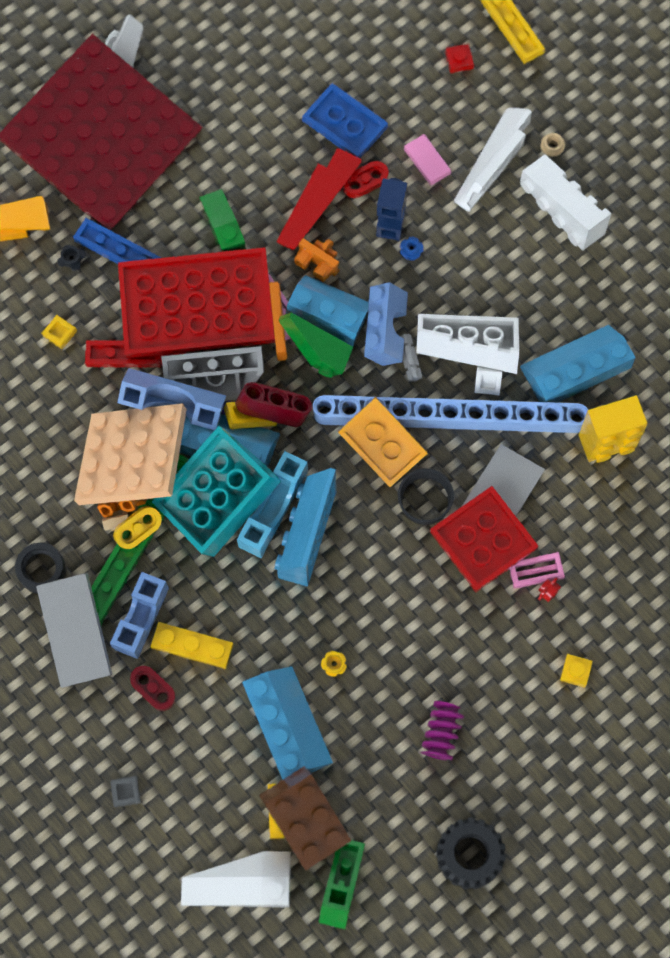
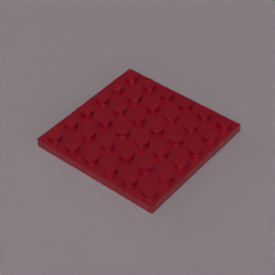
M92 33L0 132V141L97 224L112 231L202 131L203 127Z

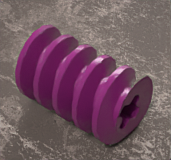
M434 701L433 706L438 710L431 711L430 716L435 720L428 721L427 725L432 731H426L424 735L430 741L422 742V747L427 751H421L420 753L439 760H452L453 757L447 753V750H455L456 746L451 744L450 740L459 738L452 731L453 729H461L462 726L456 723L455 720L464 719V715L458 712L461 709L459 706L443 701Z

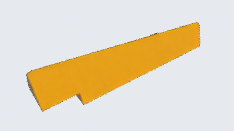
M43 196L0 205V242L27 238V230H50L48 207Z

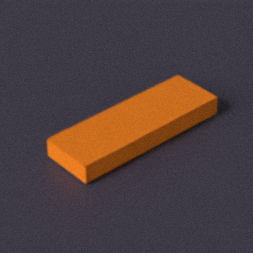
M269 282L277 361H283L287 359L285 331L278 321L280 316H283L280 284L278 282Z

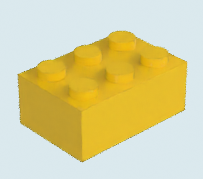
M637 395L587 410L579 432V438L588 462L596 460L597 463L610 459L611 455L617 453L627 455L635 451L648 424Z

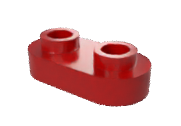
M373 161L355 170L343 186L345 194L351 198H360L381 187L383 178L388 179L389 172L387 166L380 161ZM375 174H378V175H380L381 177L375 179V178H373L372 176L375 175ZM353 185L359 186L358 189H352L351 187Z

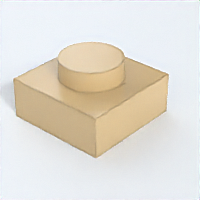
M120 510L115 511L110 517H102L104 530L111 529V531H114L121 522L129 517L128 512Z

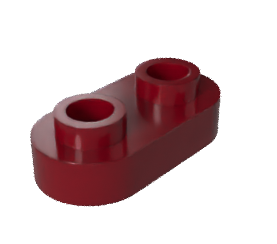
M139 666L132 671L130 675L132 687L150 705L159 711H167L173 707L176 701V694L173 688L152 668ZM143 676L149 678L148 683L145 685L140 684V679ZM161 694L168 696L165 702L158 701Z

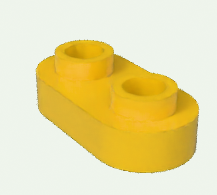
M150 506L141 507L115 528V542L124 549L136 547L160 527L162 522L160 513ZM145 515H150L151 517L148 523L143 522ZM129 530V538L123 539V532Z

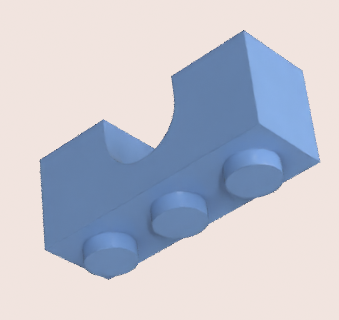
M390 282L370 287L364 357L382 366L403 361L404 338L395 332L393 318L406 316L408 292Z
M141 572L131 595L132 604L124 621L120 620L110 642L114 650L136 659L139 658L169 588L166 581Z

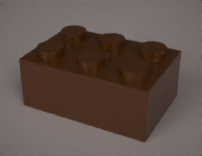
M305 766L259 795L305 871L351 841L312 774Z

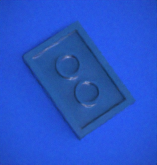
M333 83L302 116L303 122L340 149L358 158H361L388 128V123Z

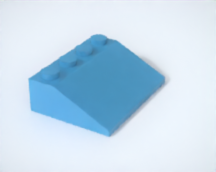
M329 468L306 477L304 484L300 483L296 496L300 500L297 508H292L289 522L293 523L290 531H285L282 540V546H285L283 555L277 556L274 567L275 570H278L279 579L308 587L336 495V469Z

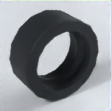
M43 542L33 543L25 547L18 554L15 562V573L20 583L27 590L38 594L36 586L65 578L66 563L54 546ZM37 554L49 555L53 558L56 565L54 575L42 583L30 580L26 574L27 562Z

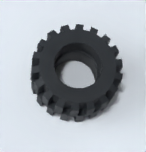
M460 819L448 826L445 832H443L437 845L436 858L439 870L441 869L443 876L450 880L451 884L458 885L462 889H479L490 884L501 872L506 858L505 843L501 840V834L494 830L495 827L492 824L488 825L482 819ZM474 838L485 846L487 858L480 868L468 870L458 864L455 859V848L461 840Z

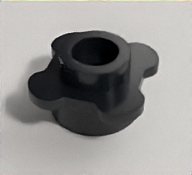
M65 245L57 263L60 267L66 266L71 268L72 271H78L81 260L86 256L85 251L75 246Z

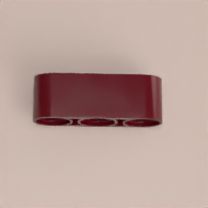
M255 382L245 384L235 402L237 410L242 414L291 427L301 426L313 407L310 399L304 395Z

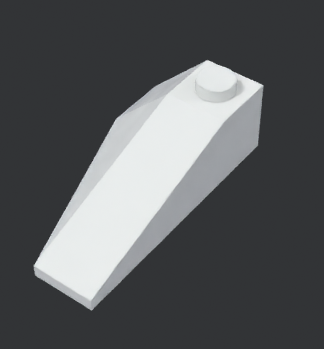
M263 851L182 877L181 906L290 907L291 852Z

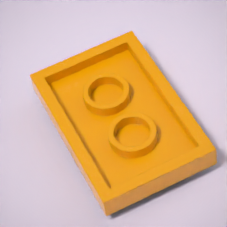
M374 397L338 431L389 487L394 485L428 454L377 397Z

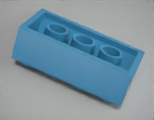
M607 325L520 365V368L539 402L558 403L631 369L636 357L624 336Z
M221 415L218 426H221L268 467L280 433L262 427L230 429L226 415ZM186 416L180 453L193 456L214 430L193 425Z
M293 667L267 671L242 682L282 780L303 766L312 773L333 764Z

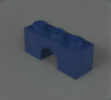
M383 178L377 203V216L379 217L376 237L400 241L406 216L407 182H403L398 178Z

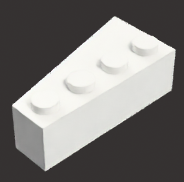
M543 155L522 171L521 186L525 192L531 193L535 197L538 206L543 211H547L552 216L554 224L558 228H563L568 234L570 242L575 246L578 245L583 251L605 235L611 213L606 208L601 211L596 206L597 200L591 195L585 197L581 191V186L576 181H567L566 173L550 158Z
M418 314L417 353L517 374L519 359L518 318Z

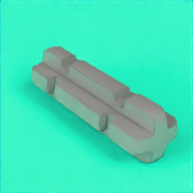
M403 334L400 336L404 338L403 363L405 369H408L406 371L408 380L415 382L422 378V372L417 367L419 362L415 347L412 346L414 344L412 336L410 334Z

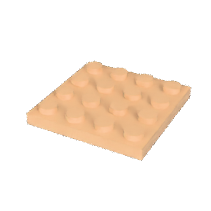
M184 404L147 407L143 410L129 409L91 414L74 501L78 505L172 496L187 411Z

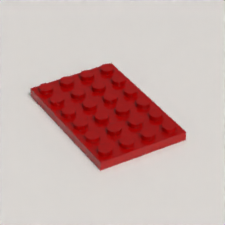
M266 247L118 262L126 358L275 343Z

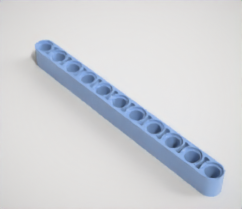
M319 396L313 403L314 419L323 425H345L374 397ZM377 397L390 413L407 428L578 433L588 410L586 406L579 403ZM326 406L331 410L327 414H322L318 412V409ZM347 407H352L356 412L348 415L343 410ZM396 409H403L406 414L404 416H397L393 412ZM428 410L431 412V415L429 417H422L419 411ZM451 410L456 413V416L448 418L444 415V412ZM477 411L482 417L474 419L469 413ZM503 412L507 418L500 420L494 414ZM528 413L532 419L523 420L520 414ZM554 414L557 420L549 421L545 415ZM574 414L579 415L583 421L575 422L570 416Z

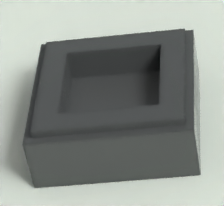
M137 776L110 780L115 808L141 803Z

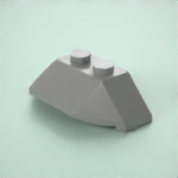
M262 346L162 356L164 378L226 395L225 401L236 400L245 384L249 382L256 383L264 373Z

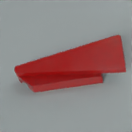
M337 148L327 167L318 163L277 239V243L291 250L296 249L300 241L362 162L360 158Z

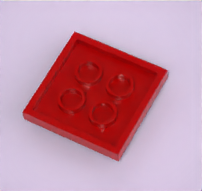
M493 486L483 491L430 529L432 536L475 592L481 590L539 547Z

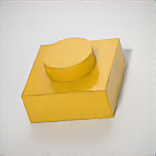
M567 654L560 681L585 688L593 661Z

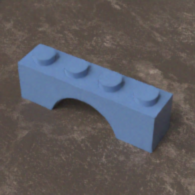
M128 368L122 380L117 403L140 410L151 406L183 403L187 408L186 416L191 424L215 431L222 415L226 395Z

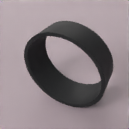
M428 468L418 469L409 473L402 480L398 489V501L407 518L418 524L429 525L440 521L449 512L454 501V490L448 478L441 472ZM432 479L444 487L448 496V506L441 516L431 520H421L411 516L404 509L402 501L404 491L415 480Z

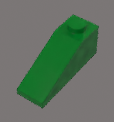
M223 190L200 196L199 199L220 252L245 250V240Z
M292 312L280 316L279 323L309 364L319 370V374L329 378L343 374L353 346Z
M351 840L335 851L321 906L319 923L341 929L346 928L365 843Z

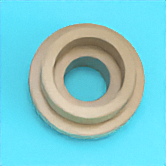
M550 133L543 137L541 150L545 155L556 157L564 151L565 142L559 134ZM554 144L556 148H551L548 145Z

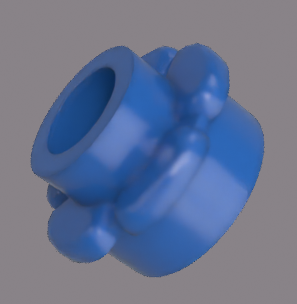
M409 237L400 243V253L407 260L413 261L418 259L424 251L423 244L416 237Z

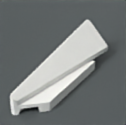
M520 108L506 109L454 199L456 204L468 212L471 211L523 147L526 135L523 131L530 123L532 111Z

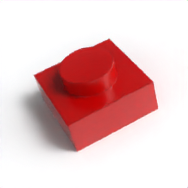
M469 44L445 49L450 73L473 69L474 63Z

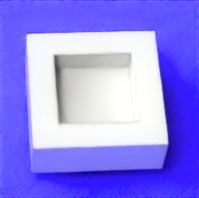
M477 366L475 393L500 395L502 371Z

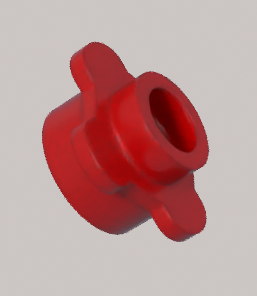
M557 577L553 581L547 579L538 589L541 593L538 600L543 598L550 602L562 587L556 582L558 580Z

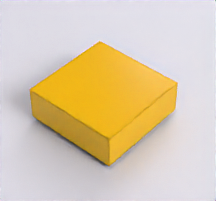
M56 315L42 332V336L63 350L75 335L77 329Z

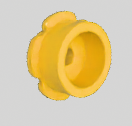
M329 651L325 654V658L322 659L321 667L326 671L327 675L332 677L337 676V674H343L347 667L345 664L346 657L340 652ZM335 661L337 665L332 666V662Z

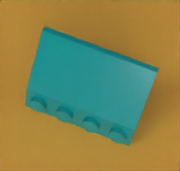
M218 426L176 474L172 496L155 498L152 503L201 554L214 557L278 486L281 480L255 455L221 426Z

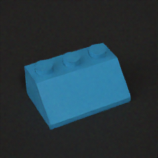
M305 275L298 282L287 304L286 314L292 312L353 346L368 316L369 302Z

